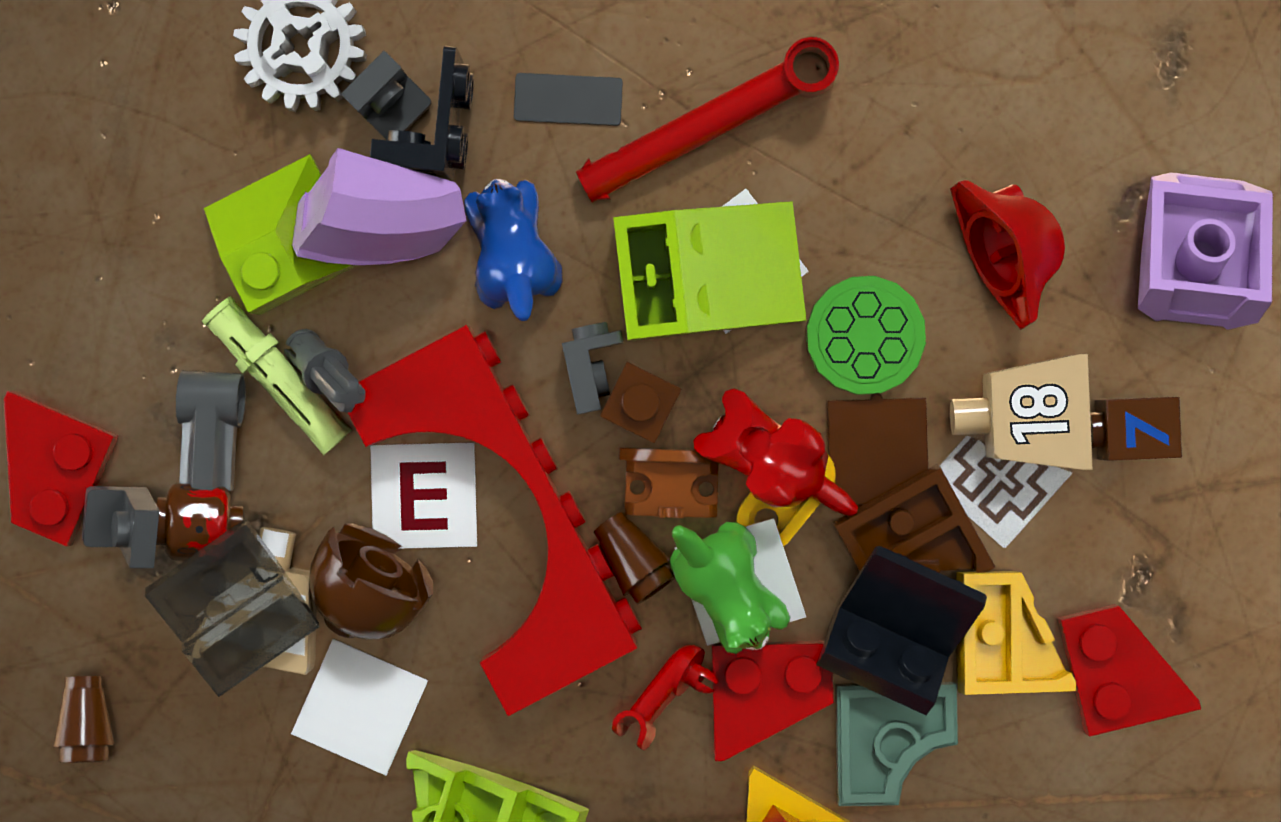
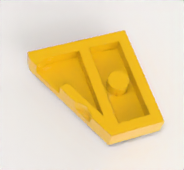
M957 572L958 581L987 596L984 609L957 646L958 692L964 695L1076 691V681L1072 673L1065 670L1052 643L1055 639L1046 620L1038 615L1034 607V596L1022 572Z

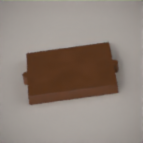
M877 393L872 394L868 400L827 401L828 455L835 467L834 483L845 490L856 504H866L928 469L926 398L883 399L882 395Z

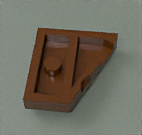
M938 464L859 507L858 513L854 516L845 515L832 522L859 571H861L876 546H882L895 553L904 555L908 559L938 573L940 571L974 569L976 572H988L995 568L992 559L942 468Z

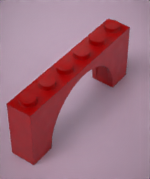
M465 325L359 381L358 383L366 390L365 400L363 403L355 404L352 412H348V415L365 447L373 446L399 435L416 432L446 433L477 442L505 459L525 480L534 494L544 519L548 540V561L543 587L537 603L521 627L498 648L483 656L480 661V665L507 716H510L637 649V641L633 634L642 630V627L627 598L625 597L616 602L605 580L613 577L614 574L599 545L596 544L588 549L577 527L583 525L586 521L570 491L559 495L549 474L558 470V467L542 438L531 442L521 421L529 417L530 414L514 384L503 389L494 372L493 367L499 365L502 361L488 334L484 331L475 336L471 326Z

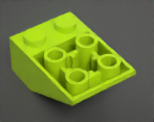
M793 201L671 210L613 217L628 341L807 321Z

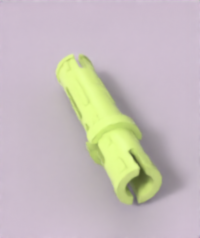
M231 296L219 303L204 317L202 323L223 342L238 360L235 366L243 374L249 372L263 386L283 411L310 438L323 456L352 431L318 393H313L305 386L302 375L296 371L276 348L279 342L271 333L265 336Z

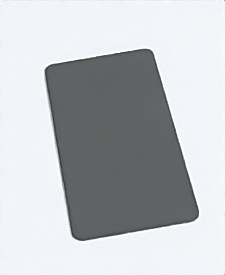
M518 73L515 79L514 119L517 121L619 125L621 123L623 81L621 78Z

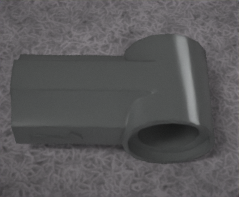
M186 370L180 372L176 391V417L178 423L182 424L179 483L190 484L191 488L212 491L222 486L228 489V491L234 490L237 428L242 426L246 402V384L243 374Z

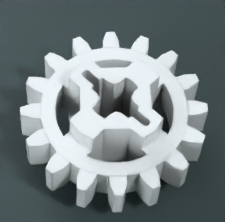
M261 0L263 6L258 11L244 6L241 12L251 22L249 29H235L233 36L247 44L246 50H242L234 55L235 61L239 65L253 66V69L245 76V82L251 88L265 82L266 86L263 89L262 98L272 104L283 94L285 108L296 112L300 98H306L309 106L314 111L321 110L320 95L328 93L338 102L343 99L338 84L342 79L352 83L357 78V75L350 68L351 62H362L367 59L365 51L355 47L353 43L366 36L364 27L356 24L348 25L347 23L357 13L350 2L338 8L335 7L338 0ZM311 7L323 13L317 12L312 17L306 18L293 16L288 9ZM271 23L274 27L271 46L262 52L263 36L266 28ZM298 33L305 39H309L307 44L311 52L303 58L295 51L292 52L294 45L290 39ZM337 35H339V54L331 68L327 63L329 46L338 39ZM291 72L308 74L313 82L308 84H290L278 78L280 76L284 78Z

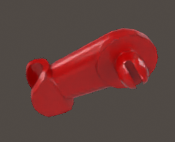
M685 645L675 651L631 709L616 715L612 722V731L622 737L626 734L631 724L639 722L641 731L637 740V747L641 750H646L656 735V728L653 723L676 696H681L689 686L705 694L715 691L702 683L704 678L718 685L716 675L708 668L702 666L705 656L704 649L696 645Z

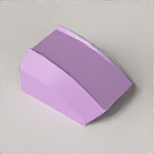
M337 148L329 160V166L310 192H305L298 202L292 241L293 249L297 257L347 265L392 264L418 259L439 252L467 221L461 190L453 181Z
M1172 172L1151 177L1141 252L1138 309L1155 321L1170 320L1224 327L1227 330L1258 323L1272 303L1273 193L1270 190L1240 180Z

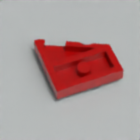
M7 391L4 397L11 523L66 547L71 546L83 521L86 489L90 486H98L119 436L18 392Z
M1112 604L1057 618L1069 670L1076 681L1075 695L1084 732L1089 737L1201 710L1199 699L1120 606Z
M824 641L767 642L762 649L750 650L743 648L737 654L727 652L721 643L711 645L712 672L718 679V685L712 682V689L715 690L713 691L715 761H725L834 703L833 673L816 665Z

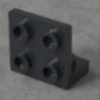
M444 46L434 145H431L430 141L425 140V134L390 130L388 131V140L372 139L370 158L453 182L455 169L465 170L468 154V133H464V126H459L461 109L471 110L474 73H470L469 64H464L457 47Z
M876 546L835 610L816 665L927 716L936 703L948 659L984 609L987 596L958 580L951 579L914 562L904 555L895 553L882 546Z

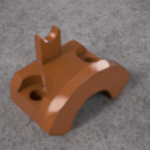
M619 449V459L626 460L625 515L659 516V518L717 517L719 463L702 457L695 450ZM632 481H642L645 486L643 492L639 494L633 493L630 489ZM703 482H709L713 486V491L708 496H703L699 492V486Z

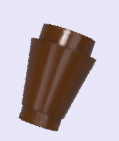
M623 512L612 516L593 532L600 541L599 544L623 596L630 594L637 605L658 593L675 579L674 573L669 567L670 558L632 521H629Z
M102 676L65 677V689L63 690L53 748H59V763L109 761V746H115L104 689L102 688Z

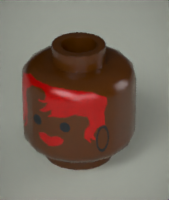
M175 483L170 487L167 497H157L159 520L156 545H165V552L170 559L175 561L219 562L227 556L229 542H242L243 506L231 505V494L225 487H217L211 491L191 488L190 484Z

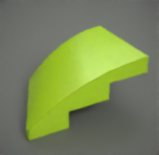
M418 750L408 752L406 758L407 770L413 771L417 808L412 811L413 822H585L589 812L588 808L555 794L466 763Z

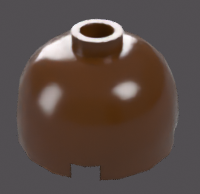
M354 523L344 524L339 533L335 532L334 527L331 528L319 545L310 567L309 592L318 611L324 617L325 624L337 635L345 638L357 637L361 639L390 638L409 626L421 613L433 595L434 582L427 568L419 559L411 567L408 563L394 555V553L402 550L398 549L402 545L387 535Z

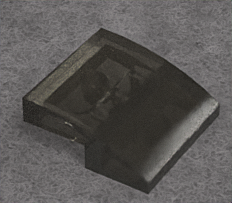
M246 518L145 589V597L182 642V652L218 697L320 627L318 620L298 589Z

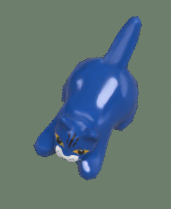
M494 179L486 185L481 194L472 192L464 199L466 216L481 248L475 270V287L480 301L486 306L497 309L509 301L510 308L518 320L527 321L531 316L534 295L541 294L549 297L553 296L560 289L563 282L562 265L539 237V196L535 184L524 180L519 181L517 186L514 187L505 180Z

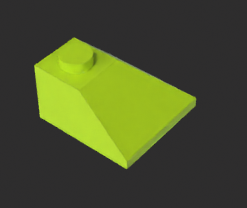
M311 154L204 208L219 256L248 313L261 315L358 266L326 263L297 257L292 241L298 202L305 192H310L322 175Z

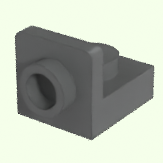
M385 51L341 93L386 140H388V131H407L432 104L431 99Z
M607 322L572 329L574 341L562 343L577 415L601 410L599 397L610 395L603 360L591 362L589 351L624 344L622 331L609 333Z
M88 487L85 493L82 529L84 545L87 547H120L129 568H154L159 509L147 487Z

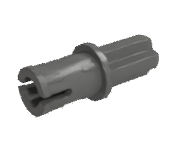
M301 329L291 334L285 344L292 349H284V354L287 360L302 372L303 382L313 393L324 394L340 412L344 413L352 412L355 404L364 402L366 390L348 371L349 364L341 352L337 349L328 348L313 330Z

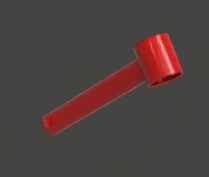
M806 37L800 39L789 48L784 62L620 147L618 151L611 152L594 162H591L588 158L584 165L576 171V174L592 203L597 200H611L609 197L610 193L626 186L632 180H637L797 95L805 98L823 95L832 87L839 70L838 55L833 46L821 38ZM808 52L820 55L827 63L828 74L817 83L810 84L801 81L793 69V63L797 57Z

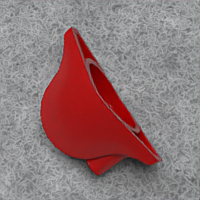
M959 181L950 190L969 255L986 287L1019 329L1022 330L1037 320L1041 293L1045 284L1058 271L1064 259L1065 242L1060 224L1044 205L1034 199L1025 197L1020 187L1015 184L995 192H989L971 181Z

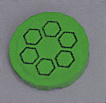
M878 276L850 277L828 288L813 305L806 325L807 350L816 371L834 387L856 395L883 393L902 384L919 365L926 345L925 320L915 299L897 283Z

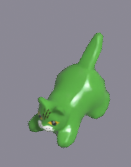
M725 522L719 527L717 533L711 534L704 539H701L696 532L684 526L677 525L673 528L672 537L678 549L674 550L670 557V568L682 592L704 606L713 621L720 643L727 652L737 654L743 648L750 650L762 649L769 640L771 627L781 630L788 626L791 617L786 605L769 591L755 574L754 556L757 554L755 537L746 527L737 522Z

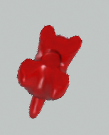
M735 388L725 391L722 396L725 414L718 418L712 432L700 433L693 440L694 450L702 457L729 466L747 475L746 486L753 496L772 507H796L810 497L835 512L847 516H854L858 513V506L849 494L825 476L828 454L825 451L826 444L820 432L806 421L788 418L780 425L764 413L746 393Z

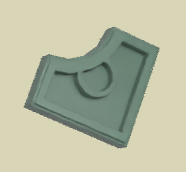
M955 682L941 683L936 703L927 716L858 684H835L838 806L899 805L903 782L915 763L935 749L958 745L957 684Z

